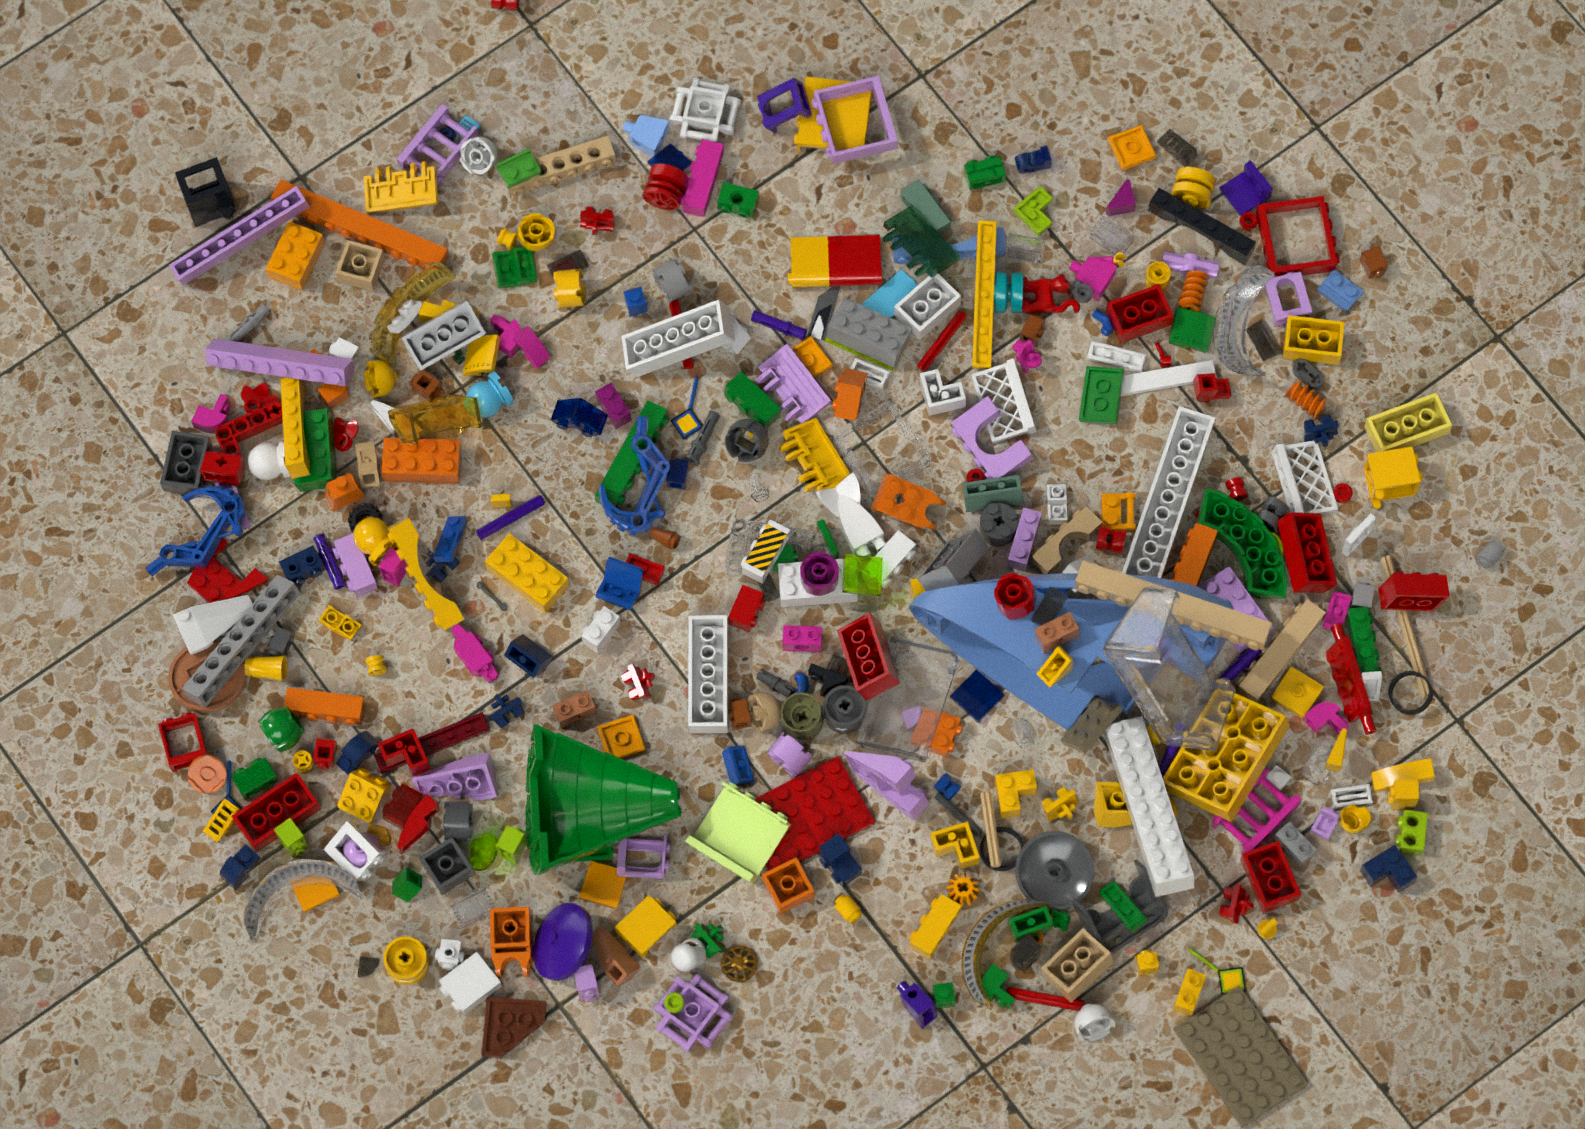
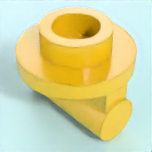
M1274 918L1262 920L1257 927L1259 936L1263 939L1273 938L1277 933V921Z

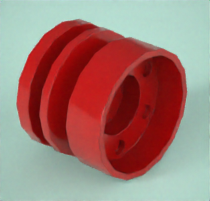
M654 164L650 168L648 182L645 184L642 197L654 207L664 210H676L680 206V200L683 197L682 192L685 190L688 176L685 172L674 166Z

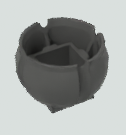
M754 419L736 421L730 426L725 436V446L732 458L738 457L739 462L745 463L758 460L765 454L766 448L769 445L768 430L761 423L757 424ZM746 431L757 437L756 444L744 438Z

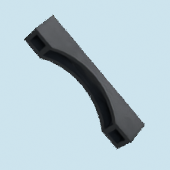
M1158 188L1149 202V212L1163 220L1184 225L1200 233L1215 243L1229 257L1243 265L1247 263L1254 252L1256 241L1161 188Z

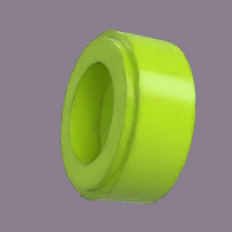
M676 992L668 994L664 1000L666 1010L673 1014L682 1011L684 1008L682 995Z

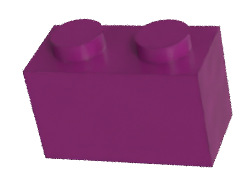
M612 383L595 391L598 404L615 430L632 421L630 410Z

